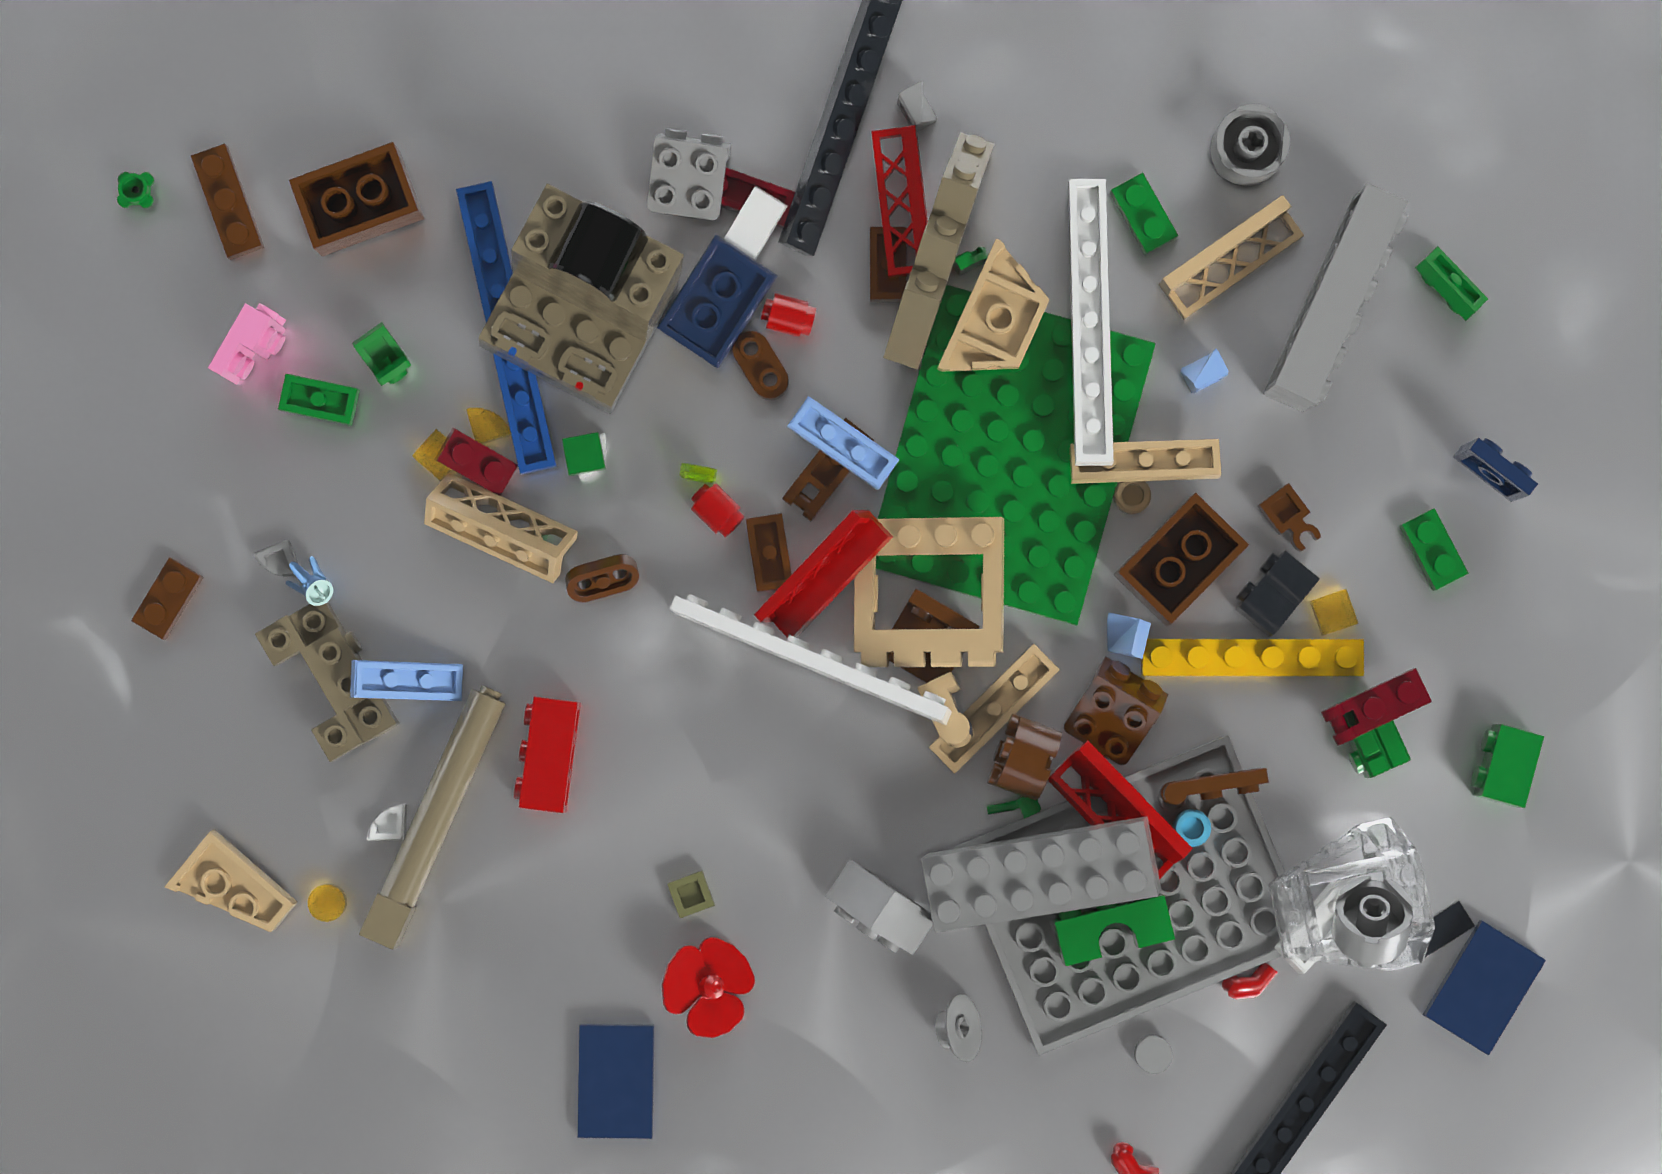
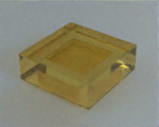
M1347 589L1310 601L1321 636L1359 624Z

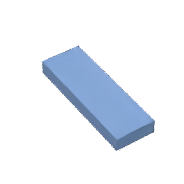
M809 396L787 425V428L876 490H879L899 461L893 454Z
M351 660L350 698L462 701L463 664Z

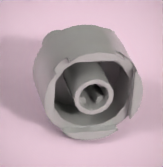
M1246 104L1236 108L1222 120L1212 137L1210 146L1211 159L1220 177L1237 185L1253 186L1267 181L1274 175L1284 162L1290 149L1289 129L1276 115L1277 113L1274 110L1260 104ZM1246 139L1251 140V145L1256 147L1254 151H1249L1248 147L1243 145Z
M1371 876L1353 879L1340 890L1336 901L1331 931L1335 944L1344 955L1366 969H1372L1377 965L1395 960L1403 953L1408 943L1413 918L1412 900L1408 893L1392 880L1385 878L1383 882L1371 880Z

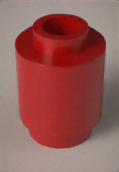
M775 293L773 300L766 298L761 320L767 321L766 329L800 337V334L809 336L817 308L808 306V301Z
M717 483L712 487L704 484L691 498L695 503L691 510L715 534L720 532L725 538L745 519V516L740 512L741 507Z

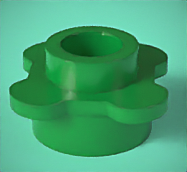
M123 172L118 176L119 196L117 197V202L121 207L129 208L131 205H140L143 208H149L152 206L154 198L151 196V186L154 184V177L150 173L143 172L139 175ZM134 187L139 188L138 193H133Z

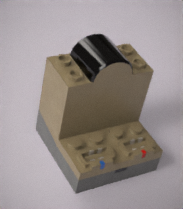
M547 183L511 249L513 274L478 337L479 347L611 414L678 288L684 254L647 236L641 227L620 213L595 202H582Z

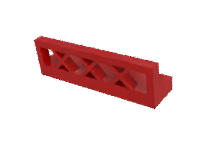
M915 125L871 131L889 278L910 275L913 265L895 268L894 253L904 242L915 250L917 255L928 222L918 134ZM902 137L903 150L893 162L882 154L880 140ZM903 159L905 161V170L898 166ZM883 161L890 166L885 173ZM894 170L907 179V187L898 198L886 190L885 184ZM907 195H909L910 207L903 203ZM887 197L894 201L890 209H888ZM899 206L911 214L912 220L903 234L890 226V217ZM912 230L914 243L907 239ZM891 233H893L896 237L899 238L894 245L892 243Z
M852 510L761 606L754 616L761 623L773 622L786 638L789 635L797 638L893 536L869 510Z
M1086 741L1074 750L1049 776L1048 782L1091 826L1148 816L1154 853L1163 861L1158 868L1159 880L1174 864L1184 859L1193 849L1089 741ZM1070 766L1081 776L1082 789L1071 788L1061 778ZM1090 796L1101 797L1107 803L1108 816L1097 815L1091 809Z

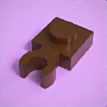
M1289 483L1257 505L1278 535L1289 530L1291 533V544L1297 551L1301 552L1306 549L1300 541L1302 532H1308L1315 541L1321 538L1319 530L1314 525L1304 522L1303 518L1311 512Z

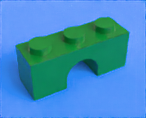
M1161 893L1158 897L1097 906L1096 909L1082 912L1081 909L1060 912V918L1052 919L1062 963L1065 966L1102 958L1099 937L1103 929L1113 923L1127 925L1132 933L1134 944L1138 948L1175 940L1165 896Z

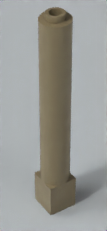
M481 685L479 691L471 689L381 892L377 893L359 933L360 936L392 950L399 947L416 910L417 900L506 703L500 701L502 693L484 685Z

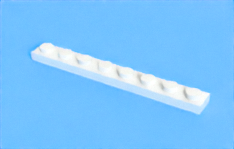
M1069 179L1068 205L1075 466H1112L1114 459L1106 179Z
M688 594L686 600L678 596L674 597L670 610L678 616L947 725L952 711L944 706L946 699L936 694L925 691L922 697L910 692V684L893 677L890 678L889 682H885L875 677L877 671L859 663H856L855 668L841 664L843 657L833 652L822 649L819 655L807 650L809 643L789 635L787 641L773 636L776 630L755 621L753 627L740 622L741 615L728 609L721 608L720 613L707 609L709 603L696 596Z

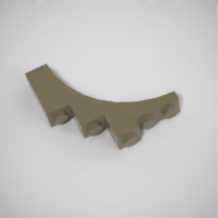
M962 132L959 134L951 158H949L883 356L885 359L917 370L926 349L960 243L995 145L978 135H968Z

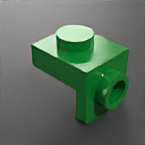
M382 322L352 342L353 347L373 372L381 386L387 382L394 384L408 373L407 368L411 366L407 355Z

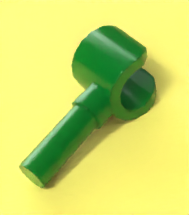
M1022 796L1010 802L988 805L987 811L988 815L1013 811L1019 808L1023 818H1027L1040 812L1041 806L1038 800Z

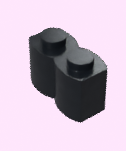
M1286 550L1279 556L1272 553L1259 568L1264 573L1255 585L1249 581L1236 596L1240 603L1235 610L1268 637L1273 636L1320 579Z

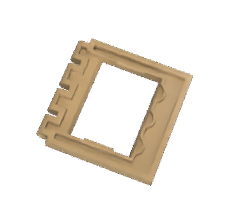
M1004 518L877 519L893 538L876 556L983 554V574H981L983 629L875 630V613H878V575H876L875 556L856 575L854 580V652L861 653V664L867 667H888L889 653H894L895 667H925L926 653H931V667H962L963 653H968L969 667H995L996 653H1003Z

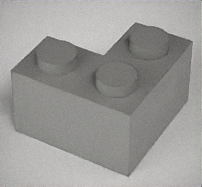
M851 859L825 896L837 905L834 910L835 913L850 923H853L855 919L858 920L859 923L856 928L873 940L880 935L878 941L895 953L899 948H902L913 955L933 925L932 916L928 910Z

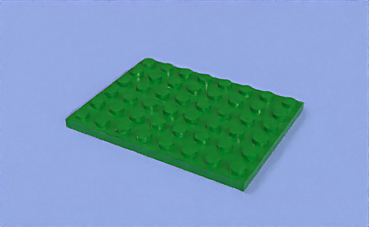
M946 285L927 342L895 455L899 461L890 473L878 519L1003 517L1004 606L1077 626L1117 482L1071 484L1069 448L1070 444H1074L1071 319L1044 312L1019 369L942 372L937 370L972 293V291ZM1110 330L1113 442H1129L1156 343ZM983 554L876 556L877 570L981 599Z

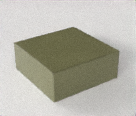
M703 870L667 883L679 918L715 906Z

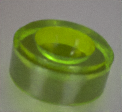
M681 463L679 476L687 480L713 484L716 481L717 469Z

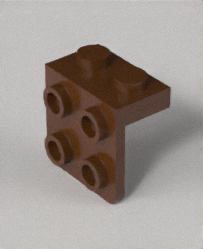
M1105 656L1091 684L1067 718L1064 730L1083 743L1089 741L1102 755L1115 763L1125 765L1161 715L1169 694L1164 692L1157 683L1151 680H1144L1131 672L1130 668L1124 663L1113 661Z

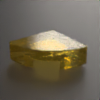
M483 408L466 409L476 441L484 444L511 436L508 424L496 413Z

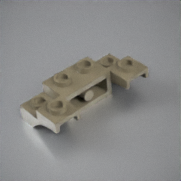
M329 602L320 606L308 604L292 615H286L255 633L273 666H278L301 653L337 715L311 730L329 762L335 761L346 753L400 724L386 699L350 698L351 660H362L358 652L363 649L352 631L346 633Z

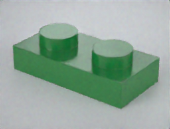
M1143 172L1111 189L1110 195L1145 256L1177 239L1179 235Z
M1438 246L1415 267L1421 274L1423 281L1428 286L1435 288L1446 300L1448 307L1454 313L1459 314L1465 321L1475 314L1488 300L1480 289Z
M285 374L278 410L352 426L360 390Z
M1435 508L1399 526L1433 591L1469 574Z

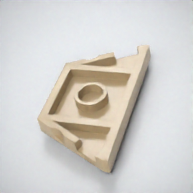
M996 239L937 370L946 372L1019 369L1050 299L1039 286L1035 285L1027 271L1021 264L1016 262L1005 248L1004 243L999 239Z

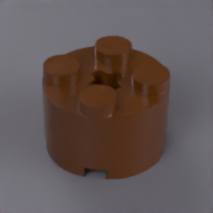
M1011 714L1005 730V734L1008 736H1006L1004 741H999L993 757V761L999 762V764L994 763L987 783L1025 798L1038 800L1052 771L1050 766L1053 758L1057 756L1062 732L1027 718Z

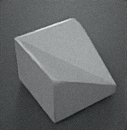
M922 81L900 92L897 99V105L909 126L915 125L917 132L937 121L933 109L922 92Z

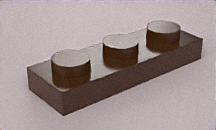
M224 143L191 155L227 258L232 260L265 248L229 147Z

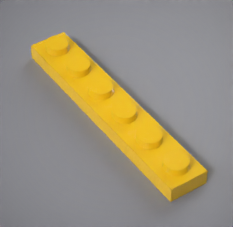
M1147 639L1143 659H1141V676H1364V639Z

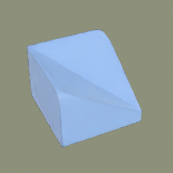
M1217 349L1181 369V374L1191 393L1194 392V394L1224 379L1229 372Z
M1108 613V652L1143 659L1151 623L1139 618Z

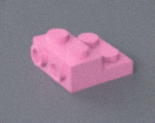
M245 303L208 369L236 385L240 379L245 380L254 366L252 358L255 354L268 360L271 354L276 355L285 342L283 333L286 329L283 325L286 319L260 303L256 309Z

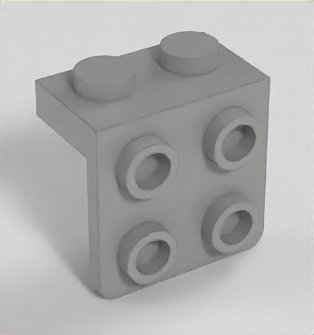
M667 128L665 129V134L659 133L654 138L647 208L651 212L716 220L721 210L726 162L730 158L731 143L723 142V136L715 134H702L701 139L687 137V131Z

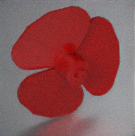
M710 937L701 942L699 949L691 945L681 947L667 964L661 984L663 1005L665 1010L671 1014H682L697 1000L687 1015V1028L695 1036L715 1038L729 1033L744 1016L742 1001L738 997L725 992L734 994L749 993L754 987L755 976L747 958L734 945L716 937Z

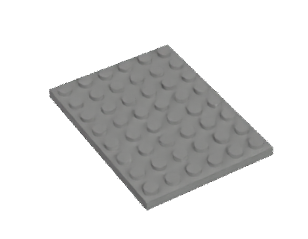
M1228 735L1124 777L1171 826L1175 817L1187 809L1203 812L1211 823V833L1207 841L1202 845L1192 847L1193 849L1184 859L1174 864L1160 879V893L1165 896L1175 940L1138 948L1134 944L1129 927L1122 923H1113L1105 927L1099 937L1102 958L1065 966L1062 963L1052 919L1060 918L1059 913L985 925L1039 1056L1281 956L1274 947L1302 916V912L1253 794L1238 795L1237 788L1222 790L1223 797L1201 800L1200 794L1188 795L1185 801L1178 805L1168 804L1160 796V789L1167 782L1241 771L1242 767ZM1090 796L1091 809L1097 815L1108 816L1107 803L1101 797ZM1065 801L953 848L1091 825L1068 801ZM1155 854L1158 869L1163 861ZM1096 907L1081 909V911L1085 912L1096 909Z

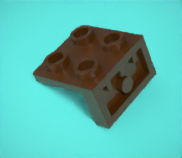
M915 589L892 629H979L980 626L920 590ZM889 653V661L893 664L894 653ZM926 653L925 667L900 668L928 683L949 672L952 673L955 667H931V653Z

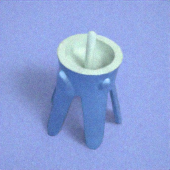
M313 556L309 558L313 575L306 572L298 563L290 562L289 567L302 586L289 580L286 581V585L303 594L308 603L313 606L327 603L333 595V586L326 580L316 559Z

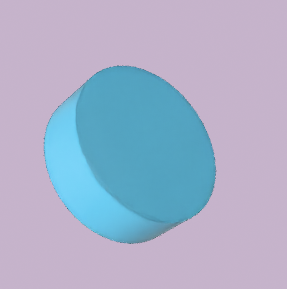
M1184 810L1173 821L1172 827L1191 847L1202 845L1210 836V820L1199 810Z

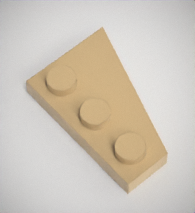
M215 829L206 835L164 886L172 891H180L190 895L196 901L205 905L211 904L229 912L231 916L269 932L275 930L298 903Z

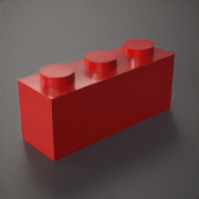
M533 697V704H526L524 725L530 726L528 741H521L519 762L525 764L523 777L516 778L514 799L520 800L519 808L556 813L567 812L581 708L580 702Z

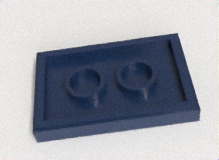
M715 235L657 328L714 367L719 368L778 275L720 236Z
M1479 920L1422 1015L1486 1055H1490L1546 960L1484 921Z
M580 1024L577 1138L652 1139L654 1025Z

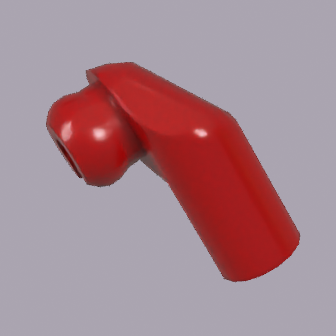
M1263 963L1250 977L1239 978L1237 975L1224 979L1222 981V988L1228 992L1229 997L1236 1000L1256 998L1278 972L1269 964Z
M1119 1142L1113 1147L1111 1163L1118 1174H1159V1168L1138 1164L1132 1155L1133 1147L1130 1144Z

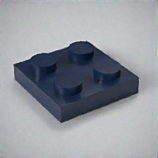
M1477 438L1462 445L1453 456L1454 459L1510 502L1529 496L1538 485L1531 478L1533 474L1527 467L1516 461L1512 464L1501 455L1503 450L1487 438L1483 441Z

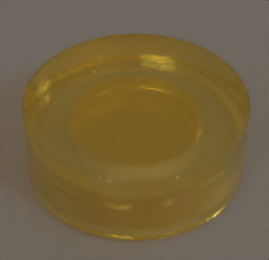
M324 884L316 887L308 898L310 913L314 918L323 922L338 919L347 907V898L344 891L334 884Z

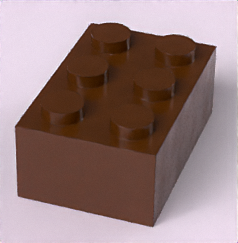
M394 142L289 180L312 246L321 256L425 219L401 152Z
M1194 493L1113 575L1165 626H1168L1208 588L1249 544L1197 493Z

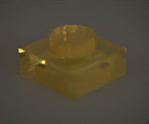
M435 429L412 457L438 480L442 481L452 469L434 460L447 438L439 430Z

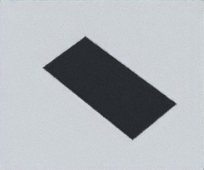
M1460 901L1412 930L1409 934L1408 944L1417 959L1421 961L1475 927Z

